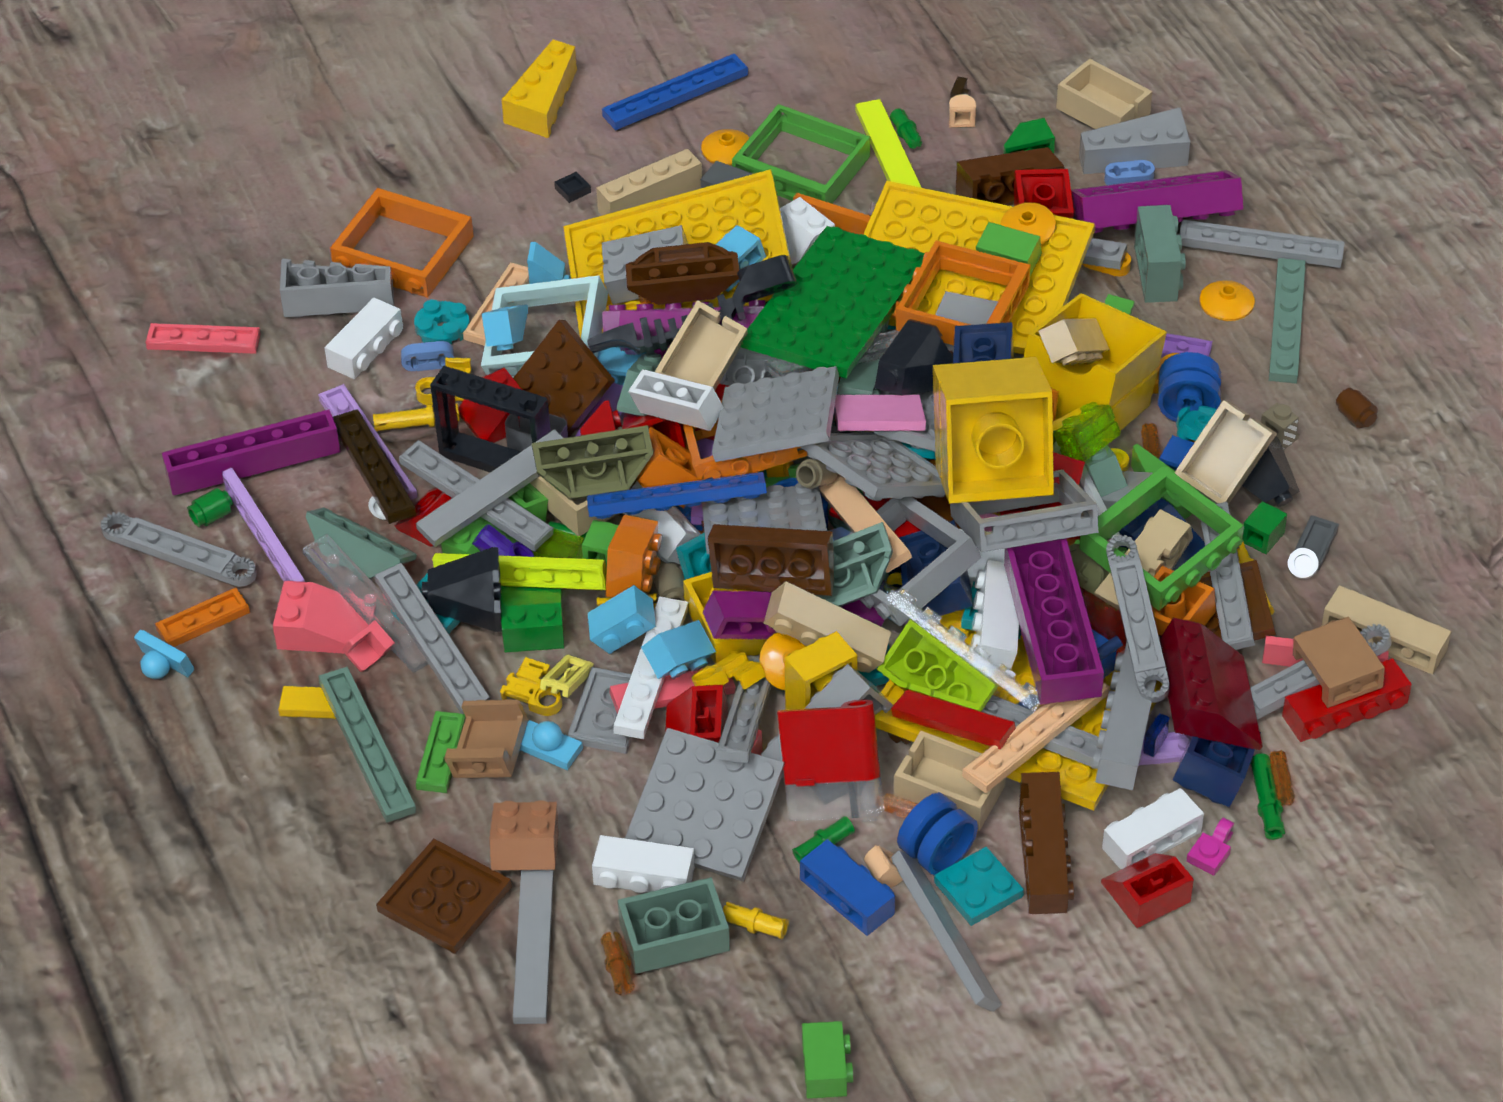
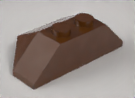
M710 242L652 248L640 255L635 261L625 265L627 290L657 305L715 299L739 280L737 275L739 271L738 253L729 252L723 247Z

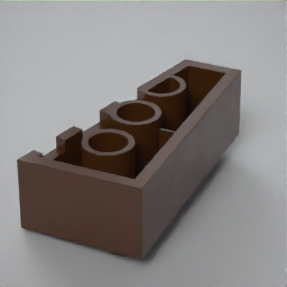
M1048 147L957 161L956 195L1011 206L1014 204L1015 170L1064 169V165Z
M1021 773L1018 812L1028 914L1067 913L1068 900H1074L1073 881H1068L1067 874H1071V857L1066 855L1065 848H1068V830L1064 829L1063 825L1066 814L1065 804H1062L1060 773Z

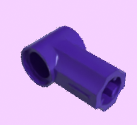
M486 524L472 542L480 551L491 547H498L499 556L534 557L531 549L520 542L512 543L490 524Z

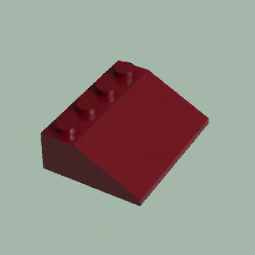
M1173 617L1159 641L1169 679L1170 690L1168 699L1175 733L1261 750L1263 745L1244 656L1201 623Z

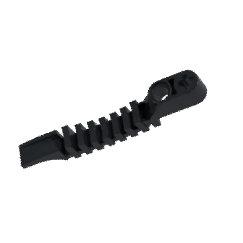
M780 255L740 269L737 272L740 283L733 296L725 299L724 294L717 296L720 307L718 312H720L721 318L718 324L722 326L724 316L733 320L736 313L739 321L746 319L743 308L745 303L795 286L797 280L789 257L787 255ZM712 303L706 304L707 306L714 309ZM688 315L681 316L682 325ZM647 317L640 318L644 339L637 340L632 322L598 334L587 340L592 353L612 347H624L637 354L647 352L648 355L655 354L654 350L661 348V351L668 350L667 346L671 345L680 328L677 329L675 318L667 319L670 331L664 333L661 318L656 319L654 324L657 335L651 337Z

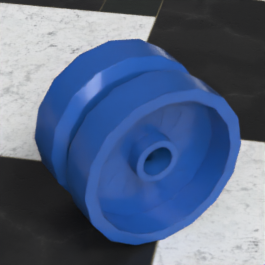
M1195 352L1175 354L1166 359L1159 370L1158 406L1162 414L1176 422L1179 411L1184 407L1191 406L1190 411H1198L1199 406L1218 409L1221 403V370L1218 363L1209 356Z
M938 792L924 798L911 810L898 832L897 844L907 855L918 859L919 865L935 875L959 862L964 857L976 838L978 824L967 812L957 809V805L951 799Z

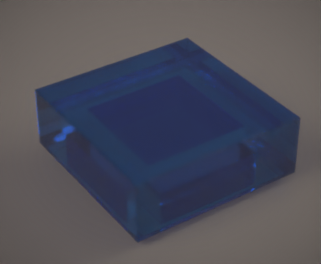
M1161 713L1156 716L1145 733L1144 754L1154 758L1167 738L1170 717Z

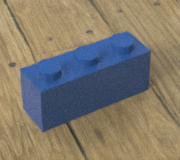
M828 839L800 860V880L866 936L870 935L895 914V895L888 885L877 881L865 866L858 865L842 847H836Z

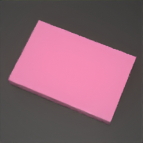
M836 395L834 415L837 430L924 431L926 428V419L920 395Z

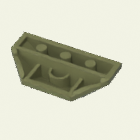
M648 425L531 444L537 474L570 500L585 498L588 495L629 490L653 455Z

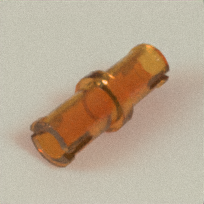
M607 932L601 937V944L606 956L604 961L605 968L611 974L614 992L622 995L621 985H623L624 994L626 995L635 988L629 969L631 965L630 957L624 951L620 933L613 932L615 939L613 941L611 932Z

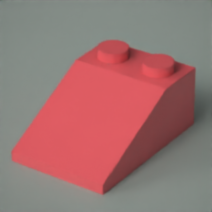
M284 581L273 622L277 649L344 654L342 650L347 642L374 621L376 606L314 582Z

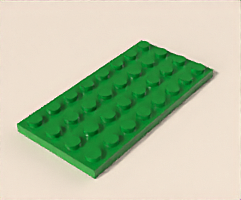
M826 226L793 269L797 284L787 290L775 293L748 327V334L743 339L740 347L812 369L836 366L839 377L847 379L896 310V302L902 300L904 288L913 281L914 271L916 267H921L925 253L919 252L916 249L900 247L888 241L872 239L863 234L844 231L839 227Z

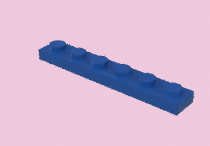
M735 53L608 105L602 108V116L615 130H618L748 75V67Z
M758 472L588 495L587 504L589 517L606 519L618 513L636 515L643 510L655 509L657 511H665L677 505L695 507L707 501L724 503L736 497L753 499L759 497L760 494H766L767 491L764 473Z

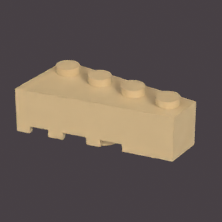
M1161 509L1154 517H1150L1144 530L1135 540L1142 568L1153 577L1162 566L1172 570L1193 538L1191 525ZM1130 549L1126 551L1125 555H1128ZM1109 573L1094 592L1100 617L1124 629L1112 576Z

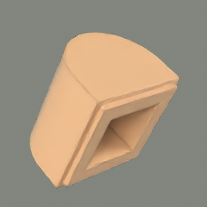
M964 94L952 97L949 102V128L975 127V100L971 96Z
M875 845L865 855V864L873 877L881 884H886L890 888L898 885L903 879L892 862L891 857L894 853Z

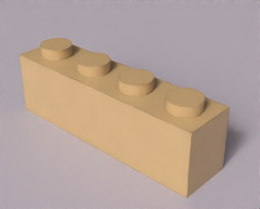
M685 149L596 187L598 212L601 215H606L701 188L702 163L689 149Z
M1096 318L1063 319L1038 331L1051 362H1062L1063 366L1070 363L1071 365L1077 363L1079 365L1084 363L1091 364L1102 359L1103 352L1110 350Z
M784 582L772 592L764 624L772 627L776 632L787 634L800 640L805 646L837 631L857 654V670L870 673L884 662L891 631L788 582Z
M1340 585L1324 609L1321 626L1348 616L1359 632L1364 628L1366 629L1368 625L1370 627L1373 626L1372 624L1385 626L1386 629L1388 628L1392 644L1387 650L1389 651L1388 656L1432 675L1447 652L1451 635L1450 630ZM1372 637L1368 640V642H1372V644L1373 642H1375L1377 644L1378 641L1380 642L1382 637Z

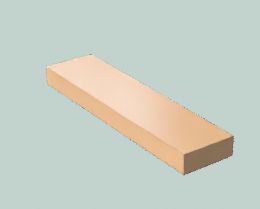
M510 262L463 332L464 340L485 346L486 340L482 313L492 310L496 288L529 284L528 267Z

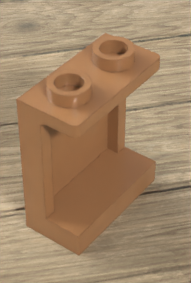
M1349 616L1294 636L1293 656L1296 660L1303 658L1322 686V700L1327 708L1383 687L1385 667Z
M511 699L463 701L461 708L466 719L457 748L447 749L444 757L453 777H512L528 722L521 702Z

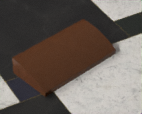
M713 524L708 535L713 588L773 592L784 582H788L814 595L832 596L834 584L832 531Z

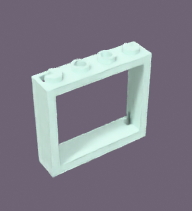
M600 276L501 287L495 290L492 310L525 304L528 307L587 300L581 339L588 346L587 340L602 333V311L606 310L608 291ZM485 341L481 367L486 375L505 367L514 378L534 351L501 355L502 350L497 351V346L487 347ZM598 352L593 353L598 358Z

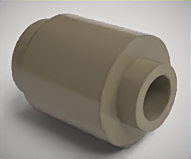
M812 458L802 461L796 470L797 481L809 489L829 485L837 477V473L827 470L824 463Z
M673 563L661 565L657 575L654 577L658 595L660 597L685 601L683 580L685 578L682 570Z

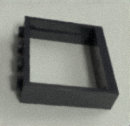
M447 366L441 368L430 384L439 454L449 460L492 472L521 452L459 432L455 396L529 419L532 443H535L551 432L548 398ZM528 409V410H532V411H534V412H533V413H530V412H527L526 410Z

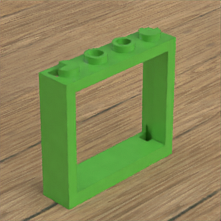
M778 104L732 158V166L753 174L771 169L777 196L793 201L796 193H800L833 204L870 157V136ZM781 131L849 155L826 185L758 161V158Z
M1164 465L1099 515V533L1080 536L1079 545L1081 551L1111 573L1106 552V546L1109 543L1107 540L1165 494L1169 495L1219 533V536L1161 582L1142 568L1150 603L1158 611L1171 601L1175 602L1188 587H1194L1209 570H1215L1230 553H1236L1237 547L1243 542L1244 529L1243 524ZM1114 549L1113 552L1117 557H1125V554L1120 550Z

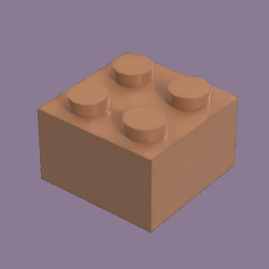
M543 800L535 802L504 801L493 804L489 837L491 871L556 869L559 836L557 802Z

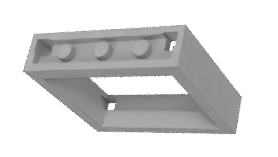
M1064 470L1053 471V478L1059 477L1060 484L1054 483V495L950 504L951 517L972 538L974 544L981 552L1099 533L1097 504ZM1054 502L1062 504V506L984 519L979 516ZM984 527H992V532H985Z
M903 497L901 500L892 498L876 512L892 531L907 520L948 549L891 597L879 589L877 593L860 599L867 608L874 607L884 620L889 618L898 626L904 624L981 559L970 536L913 497Z

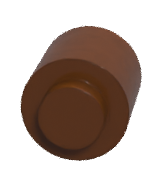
M1347 388L1338 395L1336 399L1338 411L1357 428L1369 427L1376 421L1377 406L1359 390Z

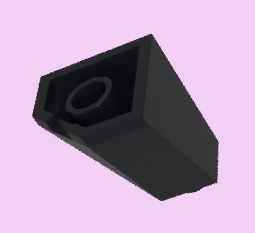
M912 319L905 323L879 360L875 382L876 389L898 395L933 391V365L953 364V351L948 350L941 339L942 334L937 326Z
M1275 436L1242 486L1265 503L1281 507L1293 500L1292 496L1300 491L1280 440Z
M491 547L428 569V582H422V595L428 600L435 614L494 632H502L498 547Z

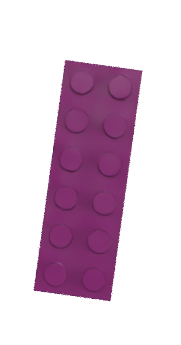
M1228 170L1071 190L1074 208L1073 219L1095 223L1094 233L1104 231L1103 227L1114 226L1116 230L1130 228V224L1136 223L1138 206L1171 205L1172 215L1177 216L1178 222L1183 221L1182 217L1193 216V219L1199 220L1207 219L1209 214L1219 213V216L1235 215V211L1243 210L1241 177Z
M1067 539L1005 548L1004 567L1040 705L1102 697L1104 672Z

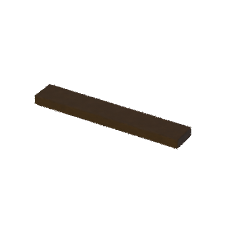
M356 409L333 416L339 438L387 522L391 524L416 516L414 504L359 410Z

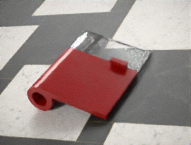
M852 700L843 703L841 707L778 710L789 821L840 819L843 816H846L848 819L860 818L862 822L878 820L879 815L884 813V802L873 701Z

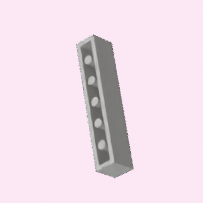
M1126 642L1124 653L1118 652L1115 671L1113 672L1110 689L1115 691L1109 690L1105 708L1111 711H1104L1101 725L1102 729L1107 730H1100L1096 748L1102 749V751L1095 750L1092 768L1097 769L1096 783L1133 790L1152 701L1146 700L1139 694ZM1156 680L1146 683L1145 688L1148 692L1152 691L1154 693Z

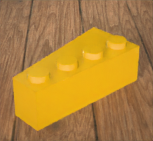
M554 39L547 45L501 99L504 124L549 138L552 124H555L559 107H562L565 93L569 90L577 71L575 46Z

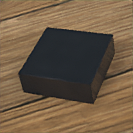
M577 172L554 182L555 190L569 203L591 193V185Z

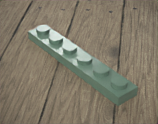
M1278 258L1268 381L1297 384L1306 260Z
M348 667L319 675V684L386 823L416 813V806Z

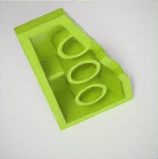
M911 618L886 654L884 662L877 668L878 671L897 686L977 711L983 710L998 688V685L948 640L928 625Z

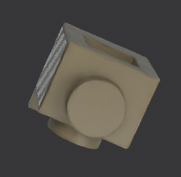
M1276 403L1262 414L1261 423L1273 431H1279L1278 439L1283 450L1299 439L1300 434L1297 433L1299 417L1292 412L1288 405Z

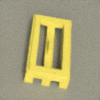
M566 655L541 679L540 689L546 691L549 687H552L551 693L554 694L562 690V696L568 698L588 678L594 663Z

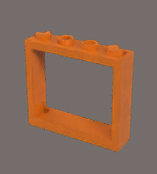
M377 188L330 247L332 262L341 263L346 268H352L355 264L390 266L393 287L428 298L474 237L472 217ZM379 215L447 236L423 270L354 249Z
M936 240L930 251L925 252L921 267H916L911 284L905 286L902 300L896 302V310L893 313V318H896V330L900 331L909 319L937 326L942 334L941 339L944 343L954 345L955 326L971 325L916 310L939 269L1007 286L986 324L1008 323L1011 321L1029 287L1031 265Z
M718 419L710 431L705 429L695 431L694 429L697 427L683 424L698 481L711 477L716 479L756 473L808 456L807 451L797 450L801 447H794L715 462L713 455L702 459L697 441L716 434Z

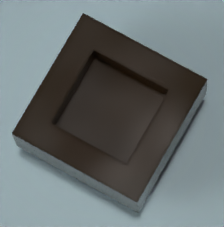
M957 76L950 92V99L961 94L971 95V90L967 89L968 78Z

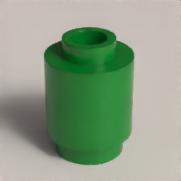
M215 488L193 500L192 505L187 507V511L197 527L202 525L208 526L230 514V507L233 505V502L225 490L221 491Z

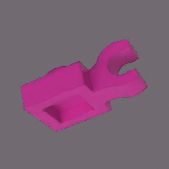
M1223 817L1217 824L1212 837L1203 832L1187 854L1186 862L1215 876L1230 855L1231 846L1226 843L1233 835V832L1230 830L1234 823Z

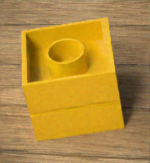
M1082 293L1028 334L1024 358L1036 357L1050 387L1059 391L1055 420L1080 408L1083 416L1057 430L1086 444L1093 441H1105L1107 443L1150 406L1158 372L1155 369L1160 364L1167 331ZM1096 318L1110 349L1102 353L1103 358L1091 364L1084 363L1081 365L1079 363L1071 365L1070 363L1063 366L1062 362L1052 363L1038 331L1063 319Z
M1028 357L933 365L936 469L949 504L1054 495L1052 390L1045 375H1043V370L1037 358Z

